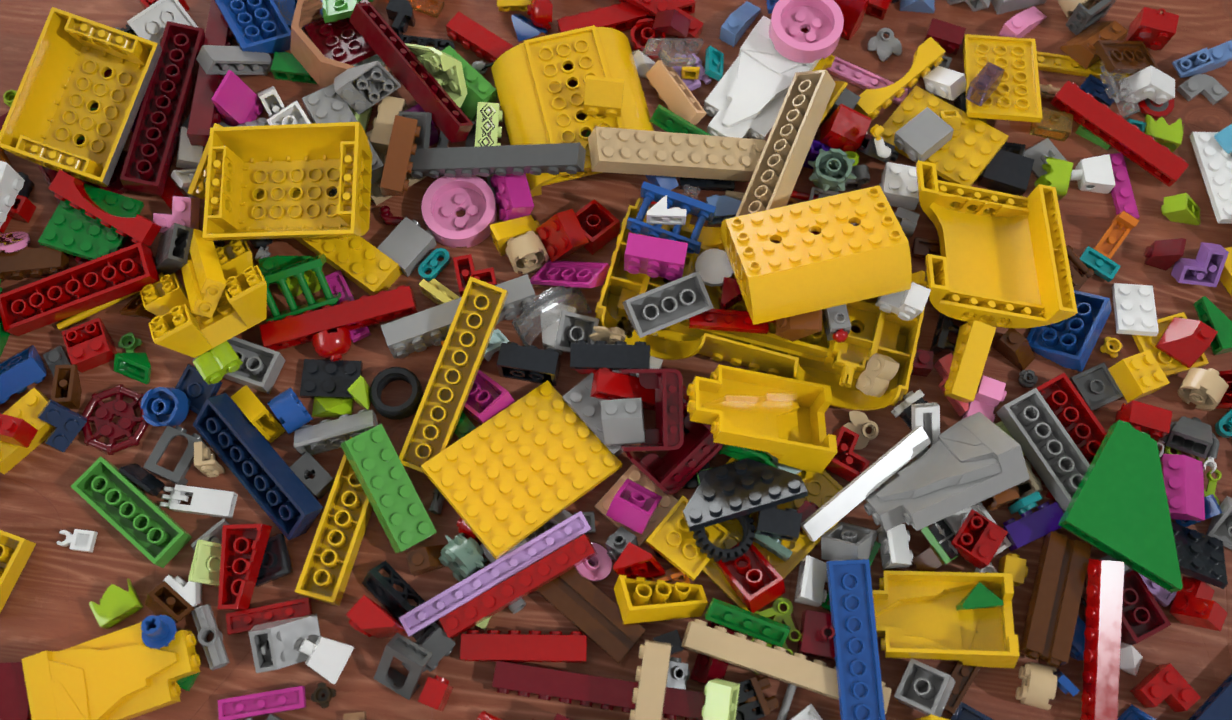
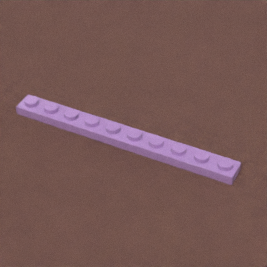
M580 511L399 617L408 637L590 531L591 527Z

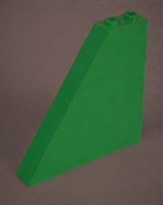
M1118 420L1108 430L1058 525L1119 562H1124V565L1171 593L1182 589L1183 584L1157 441L1152 439L1149 434L1133 428L1130 423Z

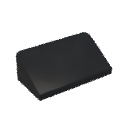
M136 463L119 469L120 473L153 496H157L165 486L162 481Z

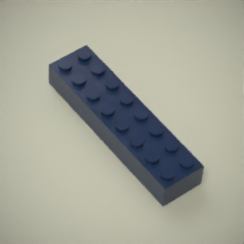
M227 393L207 398L193 426L288 540L306 533L323 509V506Z

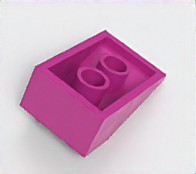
M228 70L211 100L224 122L229 126L237 127V125L244 124L245 122L256 120L263 111V104L259 96L233 71Z
M478 370L464 410L482 425L515 401L506 389Z

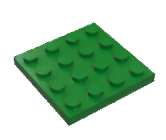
M88 184L83 185L89 197L101 209L111 215L133 218L137 214L139 215L144 207L142 201ZM66 199L65 201H60L38 240L42 246L87 260H94L120 250L127 237L115 232L117 228L113 226L109 228L101 224V219L98 217L93 219L84 214L86 210L82 208L78 210L70 206V201Z

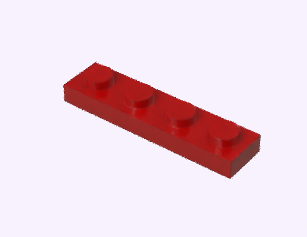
M710 309L690 317L689 328L767 334L769 322L753 325L748 311Z
M309 597L227 613L228 635L249 632L254 625L312 615L311 600Z

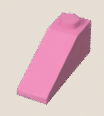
M1035 6L1028 8L1008 20L1003 25L998 36L1022 38L1045 20L1046 16Z

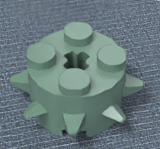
M831 148L829 151L819 149L816 161H808V164L813 167L809 180L813 181V184L823 189L824 192L827 190L834 192L841 190L843 192L845 191L848 179L857 178L851 173L855 160L849 159L847 154L840 148Z
M459 533L453 539L445 535L448 544L442 548L441 556L439 557L440 562L453 571L452 574L458 581H462L481 570L488 561L482 556L484 550L472 537L469 539L463 537L464 533Z

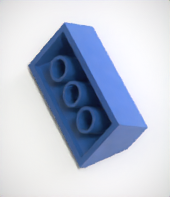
M34 345L0 363V404L6 402L10 398L9 396L24 392L28 388L27 386L32 383L37 384L45 379L47 368Z

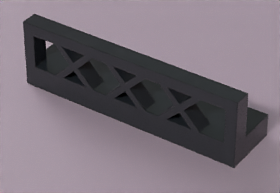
M386 560L368 571L362 582L401 625L399 617L425 603L422 597ZM384 569L389 574V577L382 576L379 571ZM393 584L400 585L403 588V592L397 591ZM407 598L413 599L417 606L410 605L407 602ZM432 624L412 636L417 640Z

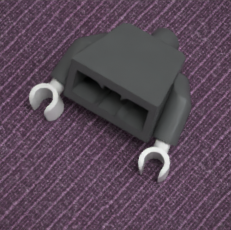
M1181 417L1179 421L1171 422L1169 434L1160 438L1157 442L1160 457L1164 453L1165 443L1168 447L1204 459L1207 457V461L1203 464V472L1206 466L1211 467V474L1217 468L1214 459H1217L1220 442L1215 434L1212 433V427L1201 422L1199 418Z

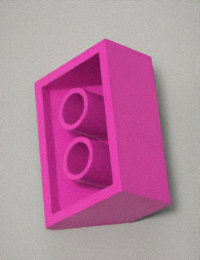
M1163 454L1160 462L1171 519L1205 521L1203 462L1186 455Z

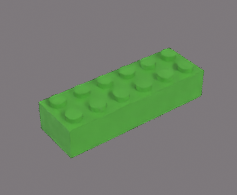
M382 424L341 444L395 553L402 552L437 533Z
M101 456L70 486L153 564L164 568L192 539V536L130 479L120 473L119 469Z

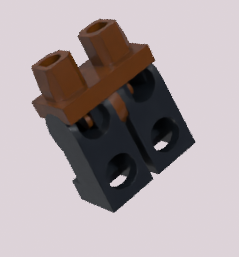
M767 676L753 677L737 683L740 684L737 704L742 703V705L737 707L735 720H758L771 714V711L779 706L775 695L766 699L762 691L771 687Z

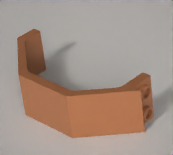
M297 0L291 25L290 52L319 86L327 87L334 84L335 77L347 69L356 66L325 57L302 31L304 25L322 18L320 9H322L323 3L321 0ZM384 66L386 70L390 73L391 70L387 66Z

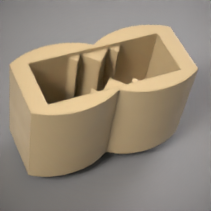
M875 353L869 359L866 370L859 376L856 388L866 395L881 397L886 392L889 381L898 372L899 363L889 356Z

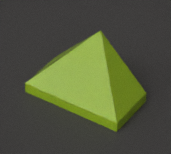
M360 376L347 391L357 404L369 411L371 402L370 386Z
M314 397L312 417L339 418L345 414L352 415L353 399Z

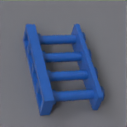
M644 181L641 186V197L644 200L636 219L628 217L627 229L635 234L640 233L646 236L688 243L687 252L699 254L702 243L697 240L705 221H713L716 206ZM667 195V209L679 207L686 209V216L687 214L697 216L698 220L691 237L687 238L679 235L683 225H674L672 232L662 229V224L650 225L643 222L650 203L653 201L659 202Z

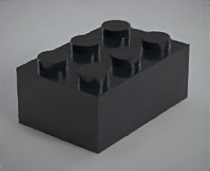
M501 342L497 360L500 377L543 384L548 380L552 386L557 385L561 366L559 352L551 348L543 350L537 349L533 345H526L525 347L519 346L515 342Z

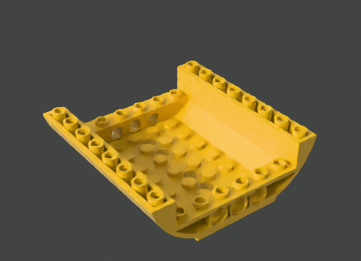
M593 25L524 40L523 43L502 54L491 67L510 145L580 143L586 150L584 172H577L576 174L560 172L557 175L525 173L532 197L542 195L541 186L602 173L592 172L588 137L581 135L583 130L592 132L595 126L654 131L653 124L649 122L651 117L629 40L619 30L595 27ZM565 64H571L573 66V69L565 70L563 66ZM586 75L624 79L621 117L611 118L606 115L598 114L593 116L584 113ZM575 80L578 84L575 87H570L567 83ZM579 113H584L587 118L579 120L576 116Z

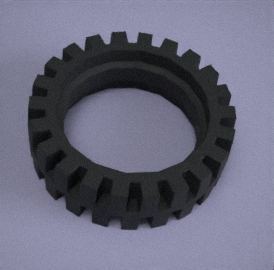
M750 514L736 518L743 528V537L741 543L732 549H721L712 544L705 534V528L694 531L693 538L696 539L695 544L697 547L700 546V551L703 554H707L706 557L710 559L713 557L714 561H734L744 555L755 538L754 531L756 530L755 525H753V517L750 518Z

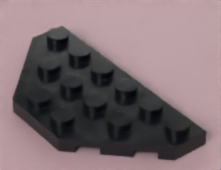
M745 458L709 469L684 508L683 516L691 532L807 497L808 490L799 475Z

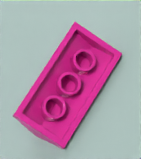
M548 260L530 279V282L535 285L593 288L604 284L610 266L609 263L552 262Z

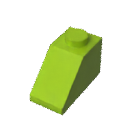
M1187 193L1164 197V205L1161 206V211L1171 222L1200 225V207Z

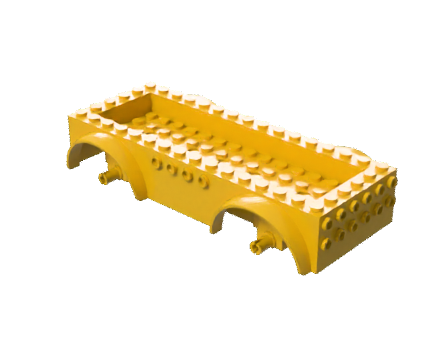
M638 198L635 206L629 205L626 217L623 219L622 230L618 235L617 246L612 254L606 282L602 286L601 298L597 302L595 309V318L599 319L598 326L610 329L611 327H617L618 321L624 316L629 320L622 302L667 284L663 281L664 277L658 276L653 278L647 276V274H631L624 270V256L628 235L632 233L627 229L628 217L636 219L643 202L642 198ZM646 213V215H645V217H644V220H643V222H645V223H646V219H647V213ZM687 214L686 223L682 226L679 235L687 238L691 237L695 225L690 224L693 215ZM665 224L661 226L662 229L672 232L674 225ZM703 226L697 240L702 243L700 253L692 254L687 252L682 277L695 272L697 257L702 252L708 249L725 251L721 240V227ZM921 270L912 274L911 283L914 282L928 288L927 281H924L925 271ZM733 272L731 278L736 279V278H735V275H734V272ZM705 285L714 307L713 309H719L722 285L715 287ZM878 297L848 303L846 307L851 326H857L860 329V333H855L850 329L847 340L842 343H838L835 340L827 341L823 321L822 331L792 342L776 335V323H769L767 334L693 329L689 328V318L639 338L634 329L632 337L627 338L626 336L624 341L627 342V345H635V342H646V345H650V356L659 359L679 360L692 357L698 353L709 356L715 361L724 360L734 366L743 365L749 367L752 371L761 370L771 375H780L787 378L831 386L832 392L831 406L849 410H876L889 405L895 406L898 401H902L903 395H906L908 392L924 310L913 320L906 321L900 319L895 313H886L880 310V307L875 305ZM744 299L727 309L748 311ZM875 353L889 356L899 363L898 372L889 381V386L881 397L866 395L856 388L859 376L866 370L869 359Z

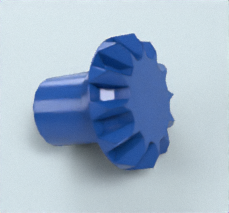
M151 615L146 617L141 623L142 640L149 648L160 650L164 646L168 647V644L175 640V633L178 630L176 622L171 617Z

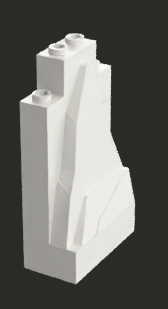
M763 16L741 46L737 59L704 101L703 109L709 116L714 117L708 125L707 133L712 136L749 137L750 139L767 141L795 73L812 71L821 59L814 60V63H799L782 56L776 51L775 45L769 37L771 20Z

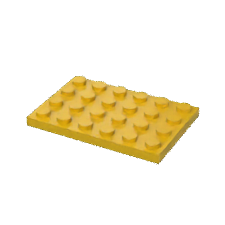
M964 34L963 52L967 117L1041 123L1043 116L1035 39Z
M915 86L882 127L885 131L880 137H883L884 142L895 146V132L928 107L939 117L940 111L958 110L961 116L960 129L954 130L952 139L924 162L936 164L937 175L949 182L972 186L1008 140L1009 136L977 118L967 117L966 112ZM895 146V151L909 158L903 150Z

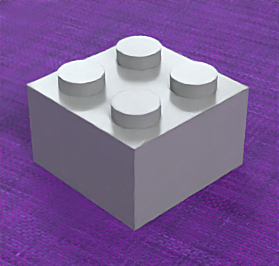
M911 658L894 697L900 703L925 715L941 717L956 681L950 675Z

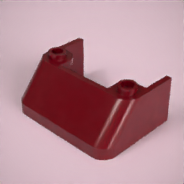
M677 369L619 370V374L639 373L641 386L646 389H655L656 429L645 430V443H640V445H620V449L622 451L679 449L684 442L683 377L681 372Z
M683 397V405L687 408L688 401ZM689 412L683 419L684 426L689 432L684 436L683 445L679 449L670 450L663 458L651 452L645 454L641 459L631 451H625L629 460L668 495L677 493L723 447V444L713 442L711 425L690 421Z

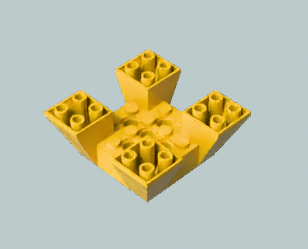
M231 240L228 245L216 248L227 285L212 318L191 312L187 292L175 273L165 275L160 281L148 284L142 288L140 295L144 308L157 316L148 323L155 344L196 358L266 320L267 283L258 265L253 267L252 252L246 240Z

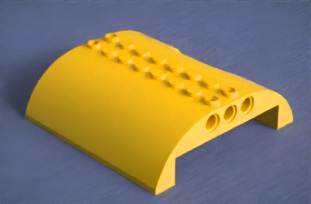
M917 161L916 176L920 206L935 225L940 243L941 256L927 254L925 258L928 289H931L929 299L934 308L942 314L957 320L967 322L977 320L990 326L1018 329L1054 324L1078 313L1056 187L1038 184L1028 197L937 180L936 164Z

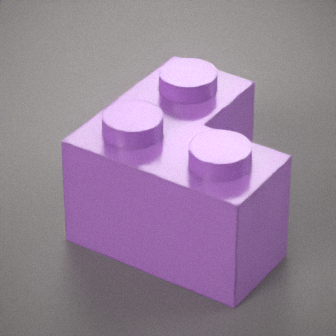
M1201 242L1196 259L1180 258L1175 262L1171 275L1178 283L1217 287L1229 252L1220 244Z

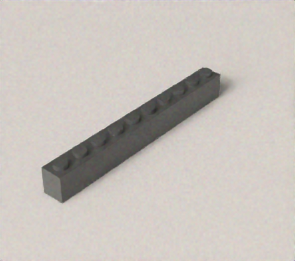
M580 143L416 149V154L411 156L410 162H413V168L410 174L418 179L423 178V176L454 178L456 175L488 177L491 174L506 176V174L522 176L525 173L557 175L560 172L576 174L577 172H584L586 150Z

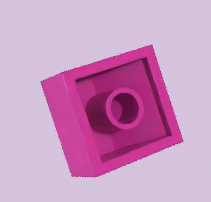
M627 478L615 494L606 516L612 518L615 522L629 527L632 531L642 534L657 509L662 496Z

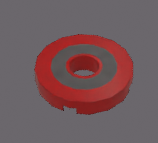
M1146 98L1137 103V106L1142 114L1151 115L1153 119L1158 120L1160 117H1167L1172 112L1174 99L1156 106L1152 103V100Z

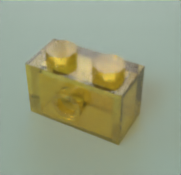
M1042 108L1043 118L1041 123L1031 122L1029 135L1065 142L1072 131L1073 114Z

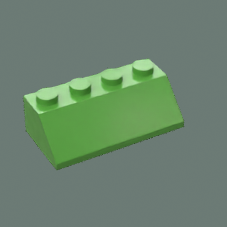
M449 45L442 52L451 55L462 63L467 88V95L460 109L469 120L474 121L477 118L478 102H498L497 89Z

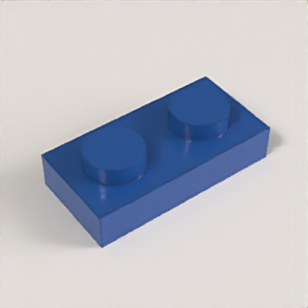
M1057 668V671L1053 672L1054 675H1057V686L1065 694L1070 692L1075 696L1080 690Z

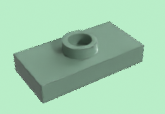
M755 534L753 541L780 559L787 561L793 553L781 545V541L778 538Z

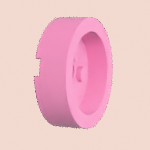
M779 0L772 11L769 37L775 45L776 51L785 58L799 63H814V60L827 58L836 49L843 30V14L834 0ZM807 27L809 32L803 33L800 29Z
M456 175L454 178L442 176L428 187L422 199L421 209L427 229L434 234L437 242L447 247L467 246L469 248L483 242L491 234L489 225L497 222V206L493 191L484 180L475 175H472V177ZM462 210L466 212L463 217L456 216V211Z

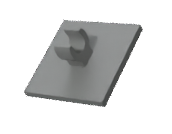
M1049 138L1034 145L1024 153L1025 157L1035 159L1032 172L1037 178L1047 174L1042 168V164L1047 163L1045 156L1067 161Z

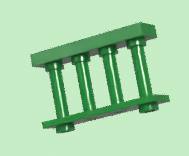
M324 254L262 274L267 283V305L272 314L266 319V322L272 320L279 321L286 316L296 315L323 305L333 306L338 303L341 292L332 294L322 271L323 265L327 261ZM312 270V272H315L325 297L314 300L304 277L305 271ZM294 276V278H297L307 303L299 306L296 305L286 282L287 277ZM276 282V284H279L290 309L279 312L268 288L269 283Z

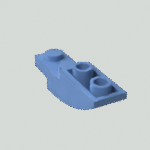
M1232 40L1211 49L1204 48L1173 61L1172 65L1180 78L1202 74L1225 66L1228 61L1232 60Z

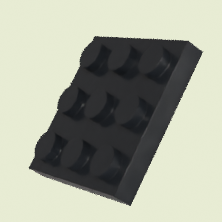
M1171 522L1180 573L1224 589L1228 581L1223 541Z

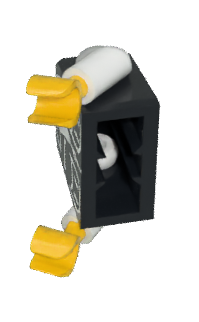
M878 124L870 129L872 136L866 132L861 146L857 149L885 163L889 160L895 162L899 156V152L894 150L895 146L884 142L883 137H880L885 130Z

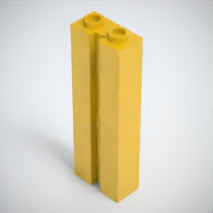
M194 229L187 264L181 268L191 312L212 318L227 284L214 242L202 238L203 231Z

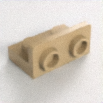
M202 441L194 442V466L207 477H218L219 474L225 473V469L216 461L215 453Z

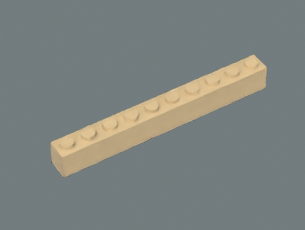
M695 619L694 622H688L681 645L682 648L839 700L836 666L832 669L826 667V663L814 659L811 662L806 660L805 655L794 653V655L788 654L786 649L774 646V649L767 647V643L755 639L754 642L746 640V635L736 632L734 635L726 633L727 629L723 627L706 626L707 622ZM882 682L886 714L892 689L885 687L886 683Z

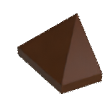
M140 292L120 311V314L147 319L155 318L154 314L144 308Z

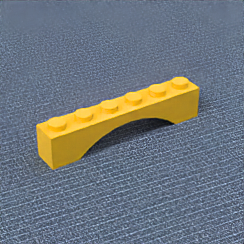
M932 37L928 38L917 48L913 57L912 67L903 78L883 88L866 89L859 95L861 98L854 110L873 120L882 108L886 109L891 105L895 97L897 99L905 93L907 87L912 88L918 82V78L926 76L933 66L937 67L943 61L942 57L945 50Z

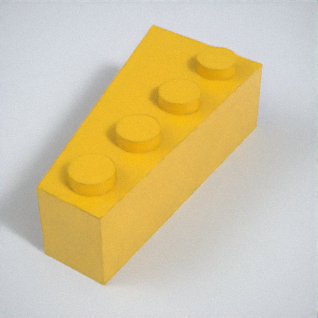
M972 320L959 327L949 377L944 386V389H946L945 396L964 403L974 401L996 327L977 320Z
M619 575L614 586L623 624L702 616L708 604L703 586L681 582L670 584L666 583L665 580L657 579L654 582L646 581L642 577L630 579L626 578V575Z

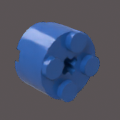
M171 387L150 389L141 400V409H143L144 413L142 416L147 423L153 426H179L186 419L189 407L191 406L190 399L187 398L183 391Z
M291 387L267 402L289 435L313 419Z

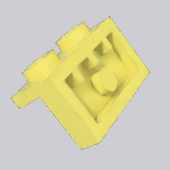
M423 279L418 284L422 294L437 305L460 298L436 279H432L430 282Z

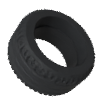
M403 367L386 368L375 376L370 387V399L373 406L382 416L392 420H401L413 415L418 410L423 397V389L417 376L412 371ZM402 380L411 384L412 394L404 404L391 407L382 403V391L389 383Z

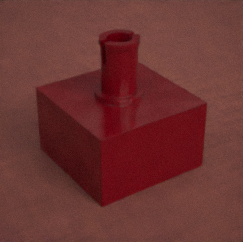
M805 610L802 613L801 638L798 642L797 653L835 661L833 641L835 630L832 627L831 614Z

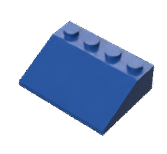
M214 0L242 51L275 53L290 50L291 30L273 0Z
M1074 290L1078 313L1054 324L1034 327L1026 339L1033 352L1062 367L1082 372L1112 309L1110 298Z

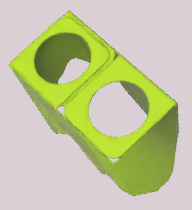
M1147 114L1145 116L1144 122H1146L1144 133L1152 136L1160 145L1166 146L1171 152H1174L1182 143L1184 125L1182 127L1181 118L1177 119L1176 123L1168 125L1163 117L1155 121L1151 115Z
M1045 156L1047 163L1042 164V168L1047 174L1040 176L1034 185L1035 187L1038 184L1056 187L1059 201L1068 192L1073 163Z
M127 578L129 592L111 584L103 594L102 599L100 598V605L92 601L89 602V606L101 628L109 629L143 608L130 579Z

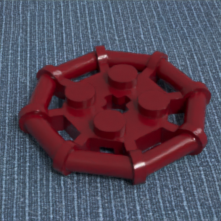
M117 384L116 387L97 394L93 393L90 402L81 415L87 418V423L82 428L86 446H93L106 452L108 455H114L118 451L135 445L138 446L140 439L149 426V423L144 420L143 416L138 417L136 413V408L139 406L141 415H144L143 409H141V400L144 393L135 392L124 387L123 384ZM116 395V399L107 403L102 401ZM125 395L134 399V401L129 404L123 401V397ZM99 403L101 407L96 410L95 417H90ZM115 416L121 417L117 424L112 422ZM89 423H95L97 432L93 435ZM138 423H140L136 432L134 433V435H132V429L134 425L136 426ZM102 436L107 437L110 439L109 444L101 442L98 439H100ZM125 437L129 438L128 440L117 443V440H120Z

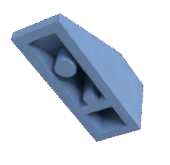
M746 1L730 14L723 23L719 39L734 47L761 12V9Z
M725 195L706 197L707 204L716 206L714 219L712 222L708 221V225L722 224L723 220L734 218L742 201Z

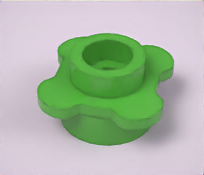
M132 332L123 335L118 342V346L124 348L126 353H134V349L142 344L141 339L134 337Z

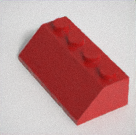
M363 595L346 614L350 618L348 623L355 630L367 635L369 638L371 636L389 638L394 637L396 633L407 636L404 627L366 595Z

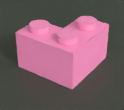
M173 196L172 214L153 213V222L161 226L159 232L164 233L174 223L199 230L200 198Z
M983 375L980 379L973 402H969V410L963 415L962 420L981 412L990 421L994 422L995 414H993L994 408H997L999 402H1003L1006 397L1007 391L1004 390L1006 383Z

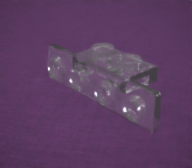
M649 38L643 54L645 56L658 55L663 64L668 67L694 66L696 59L692 53H695V55L699 54L704 40L702 38Z
M1100 61V68L1103 73L1100 75L1103 84H1107L1106 93L1109 99L1113 97L1120 114L1126 118L1139 112V105L1126 74L1109 73L1105 69L1103 61Z

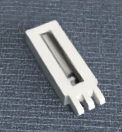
M936 402L911 404L912 430L917 426H922L932 442L930 443L931 448L939 440L940 405ZM928 447L924 448L919 454H917L912 459V461L917 458H920L924 453H926Z
M175 484V488L164 486L163 491L171 493L170 495L162 494L161 499L168 500V503L160 502L159 506L169 508L175 512L232 519L238 494L232 491ZM188 496L192 497L190 505L180 504L181 500L188 502Z

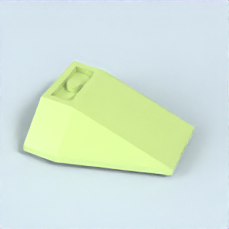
M405 43L457 106L461 108L467 95L462 63L451 55L433 47Z

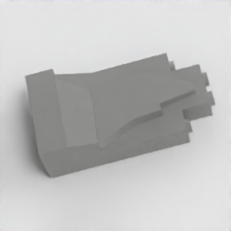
M981 412L958 421L938 435L939 440L920 458L904 465L878 487L877 490L865 498V511L869 516L872 515L877 526L880 525L885 531L904 522L907 525L911 524L918 531L1029 480L1021 445Z

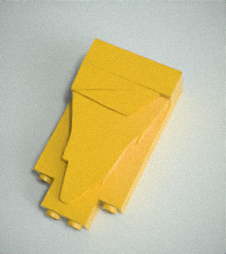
M718 364L715 371L711 372L710 379L695 376L692 384L689 383L687 387V395L689 396L687 412H689L690 421L711 425V434H713V442L765 451L776 457L778 463L816 473H822L838 453L836 435L826 434L825 412L832 403L831 386Z
M883 571V578H879V590H872L877 637H885L881 638V651H885V658L959 660L962 662V665L1015 668L1019 658L1018 635L1014 634L1012 611L1014 587L1012 573ZM978 582L982 583L1004 602V605L999 607L956 610V606Z
M141 623L61 651L46 650L23 658L22 665L32 720H129L180 702L179 695L181 694V689L176 680L200 672L199 666L201 661L195 650L196 638L192 631L180 630L175 633V640H172L168 647L164 646L160 650L149 648L142 640Z

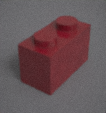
M932 18L924 42L932 37L946 53L956 55L961 46L966 28Z

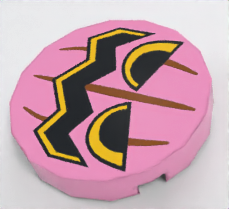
M10 232L0 235V250H5V253L18 251L28 245L27 243H30L29 235L25 232Z

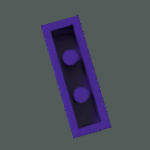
M1049 502L1038 506L1039 510L1034 513L1032 510H1029L1020 515L1021 519L1016 521L1012 518L1003 523V529L1008 532L1006 537L1012 544L1008 547L1010 551H1014L1037 540L1051 531L1062 528L1058 524L1064 513L1058 502L1051 505Z

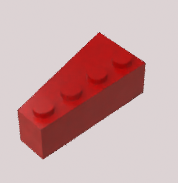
M266 524L223 525L218 609H249L272 526Z

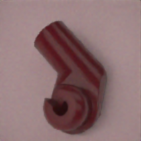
M386 205L380 208V217L387 225L398 226L404 219L403 217L393 216L390 208Z

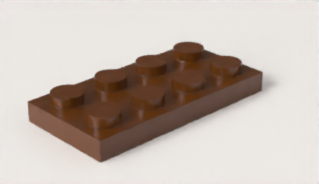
M1098 40L1093 44L1096 54L1102 59L1105 64L1104 67L1109 73H1137L1149 66L1159 70L1143 41Z

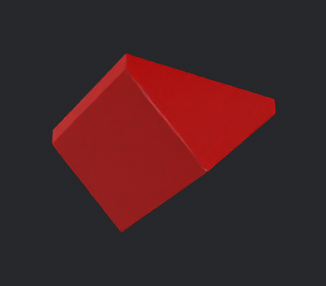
M631 542L627 544L613 565V569L618 575H626V578L630 579L642 577L648 580L652 577L655 578L666 574L664 568L652 554Z

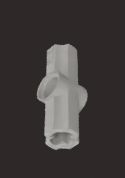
M210 604L195 608L191 613L198 631V641L203 646L210 670L220 669L230 663L222 641L223 634L218 629ZM213 632L214 638L212 641L208 642L207 636L209 633Z

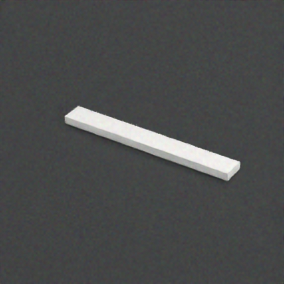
M917 426L801 523V527L811 541H816L932 443L922 426Z

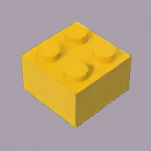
M1150 350L1122 359L1108 368L1128 403L1152 394L1170 383Z

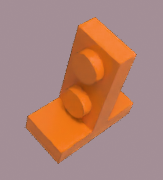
M1125 211L1120 212L1111 221V225L1096 244L1094 250L1111 259L1129 232L1140 220Z

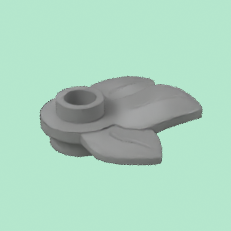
M882 28L878 31L877 36L869 40L867 49L868 51H876L879 59L884 62L892 53L900 56L902 44L894 37L891 29ZM883 34H887L888 38H884Z

